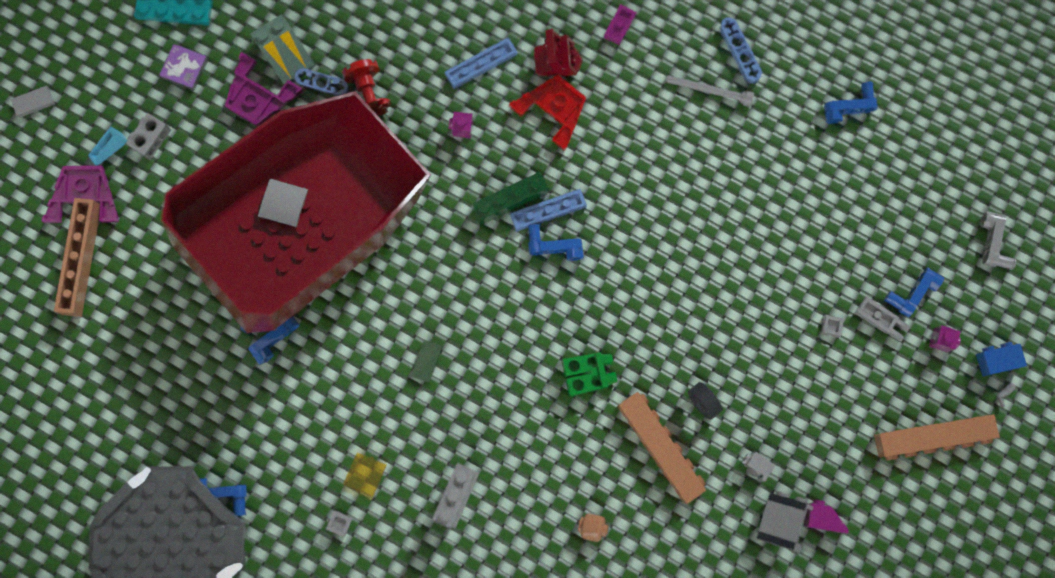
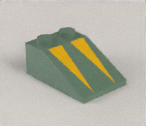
M282 14L250 34L283 84L287 80H295L297 70L302 68L310 70L315 67L314 62Z

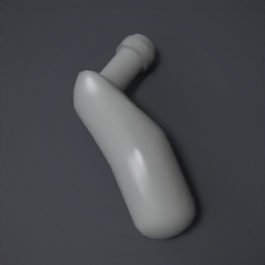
M1009 383L997 394L996 399L999 400L1001 408L1005 407L1002 398L1010 395L1015 390V384Z

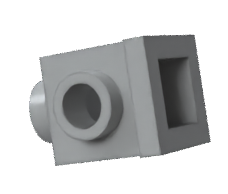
M757 452L747 453L742 460L744 466L748 468L746 471L754 477L760 476L758 478L760 482H765L776 466Z

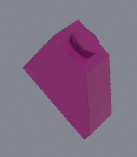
M813 500V503H808L813 506V509H807L804 527L848 534L849 529L831 506L825 505V501Z

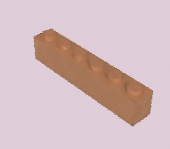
M74 198L54 312L61 315L82 317L100 214V204L94 200Z
M636 392L617 407L684 504H688L706 491L704 487L706 484L700 475L696 476L693 472L694 466L688 458L684 459L681 454L683 450L677 442L673 443L670 438L672 435L666 426L662 427L659 423L660 417L657 412L650 410L647 405L649 401L643 393L640 395L639 392Z
M994 414L874 434L879 458L886 457V461L898 459L900 454H905V457L917 456L918 451H924V454L935 453L936 448L942 447L943 451L955 449V445L959 444L962 445V448L974 446V442L980 441L982 445L993 443V439L1000 438Z

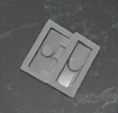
M270 179L258 216L297 227L308 189Z

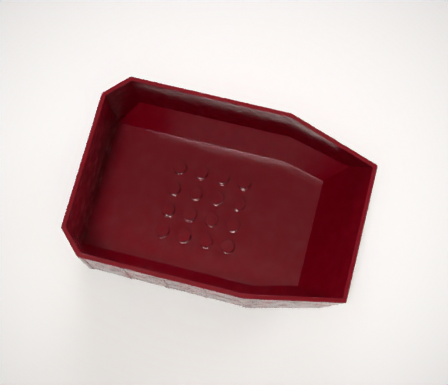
M354 91L282 110L168 190L165 193L161 221L173 248L247 334L251 332L276 330L327 288H330L331 285L353 268L357 267L358 264L377 249L381 248L417 203L431 174L359 94ZM270 179L308 189L297 227L258 216Z

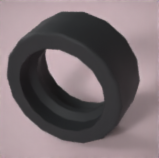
M698 382L687 391L693 404L707 419L712 420L723 411L718 398L704 383Z

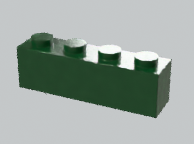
M537 172L472 203V210L481 226L548 194V186L541 172Z

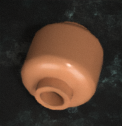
M588 513L585 517H581L578 532L581 533L583 539L599 542L602 537L607 536L609 525H606L604 517Z

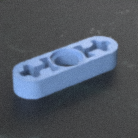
M305 68L299 69L295 73V80L302 87L334 96L348 93L349 87L343 79ZM304 73H306V76L308 78L313 79V85H311L312 82L310 80L305 79L304 82H302V80L299 77L303 76ZM320 78L327 80V84L323 88L317 86V80ZM331 80L333 81L332 84L335 86H339L340 83H342L344 90H340V92H338L335 87H331V90H329L331 86Z

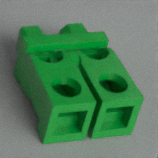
M600 352L566 358L561 361L564 377L567 378L565 382L569 398L606 389L609 385L618 382L616 372L606 374L604 368L605 366L613 365L612 354L601 355Z

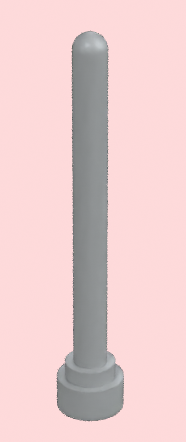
M674 76L666 77L667 83L739 100L740 103H743V106L750 107L752 104L753 92L738 93Z

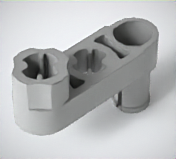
M985 211L980 220L981 227L988 229L982 263L992 267L999 266L1013 270L1016 265V259L1000 255L1006 216Z

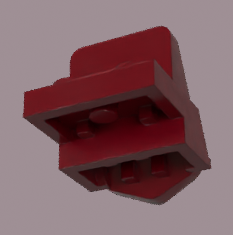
M552 28L545 30V44L534 48L536 74L539 76H576L583 63V59L575 48L574 41L567 34L559 36Z

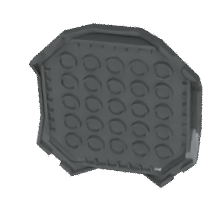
M192 466L146 467L127 481L98 510L90 524L89 570L93 578H232L245 566L246 550H244V538H246V522L229 511L200 481Z

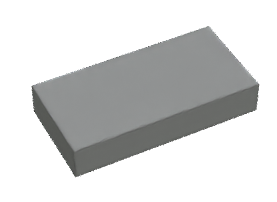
M47 86L11 99L15 113L19 118L55 104L50 89Z

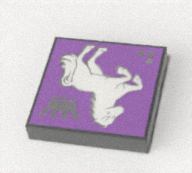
M173 43L159 73V78L194 91L209 57Z

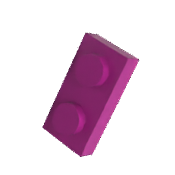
M620 4L603 38L620 46L637 12Z

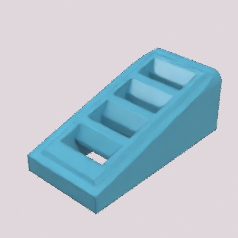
M110 127L88 156L94 165L98 166L125 145L127 139L120 131Z

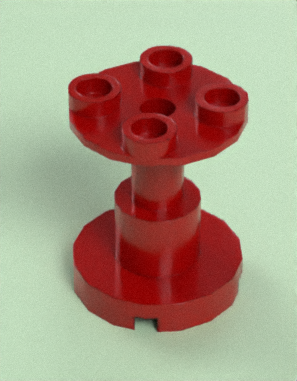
M363 59L351 63V68L348 70L345 67L342 70L345 82L356 84L358 92H362L365 102L378 116L388 113L387 108L390 107L391 101L387 98L376 99L373 91L375 87L373 77L380 71L377 61L372 62L371 59Z

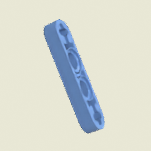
M730 17L725 18L721 22L720 32L745 81L749 84L757 83L762 76L761 68L736 20ZM726 24H728V26L732 25L731 31L729 28L725 29ZM739 39L741 46L735 47L732 44V40ZM743 54L747 55L750 59L749 62H742L740 56ZM750 72L756 73L755 78L749 76Z

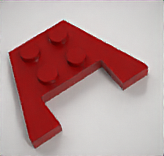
M556 75L539 85L535 90L522 95L518 100L510 102L509 108L522 117L535 103L563 126L552 138V142L563 151H566L585 104L586 96L562 77Z

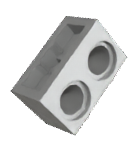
M147 113L145 117L140 119L136 130L128 136L126 144L135 152L151 160L171 132V129L165 123ZM156 125L153 131H149L151 126ZM145 140V144L139 147V143Z

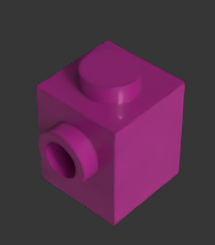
M454 112L453 118H449V129H452L453 137L471 138L473 127L472 113Z
M943 325L933 329L929 347L944 352L956 350L961 342L959 337L961 331Z

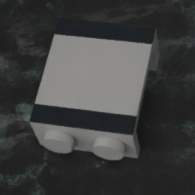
M777 491V494L769 493L756 539L800 553L802 545L797 542L807 509L812 510L813 506L807 503L808 500L796 496L794 500L788 498L789 494Z

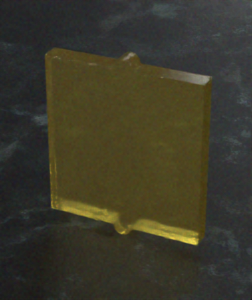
M356 453L343 485L355 489L357 493L362 492L374 497L387 465L374 460V457L369 458Z

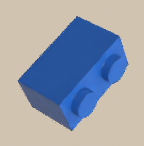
M1012 342L1000 344L1001 348L994 349V346L982 348L983 352L976 354L982 376L1027 366L1021 344L1013 345Z

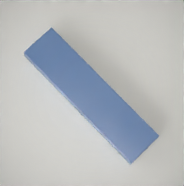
M506 38L445 71L444 74L452 88L456 89L513 58L518 52L510 39Z
M581 189L511 212L510 217L517 232L528 228L529 225L540 224L587 208V204Z

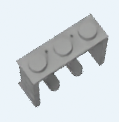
M456 464L432 519L433 521L449 528H456L478 478V472L461 464Z

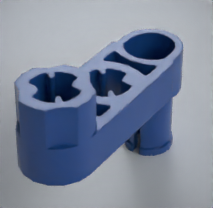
M873 82L861 84L863 99L838 100L825 103L826 123L835 124L842 122V114L877 111V98L874 97Z
M532 224L528 226L530 240L528 242L529 255L566 253L567 261L584 259L582 239L543 242L540 236V225Z
M926 268L918 278L907 299L904 300L890 291L884 301L897 308L898 312L909 318L927 289L929 288L936 292L942 285L944 277Z
M292 316L276 330L270 331L253 343L248 349L258 364L262 365L274 356L270 348L296 330L300 324Z
M200 479V481L208 488L207 479ZM246 485L208 488L216 498H233V513L236 516L246 515Z

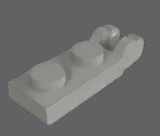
M867 296L864 297L855 311V314L898 341H902L904 336L893 329L894 325L906 332L910 329V326L900 320L898 316Z

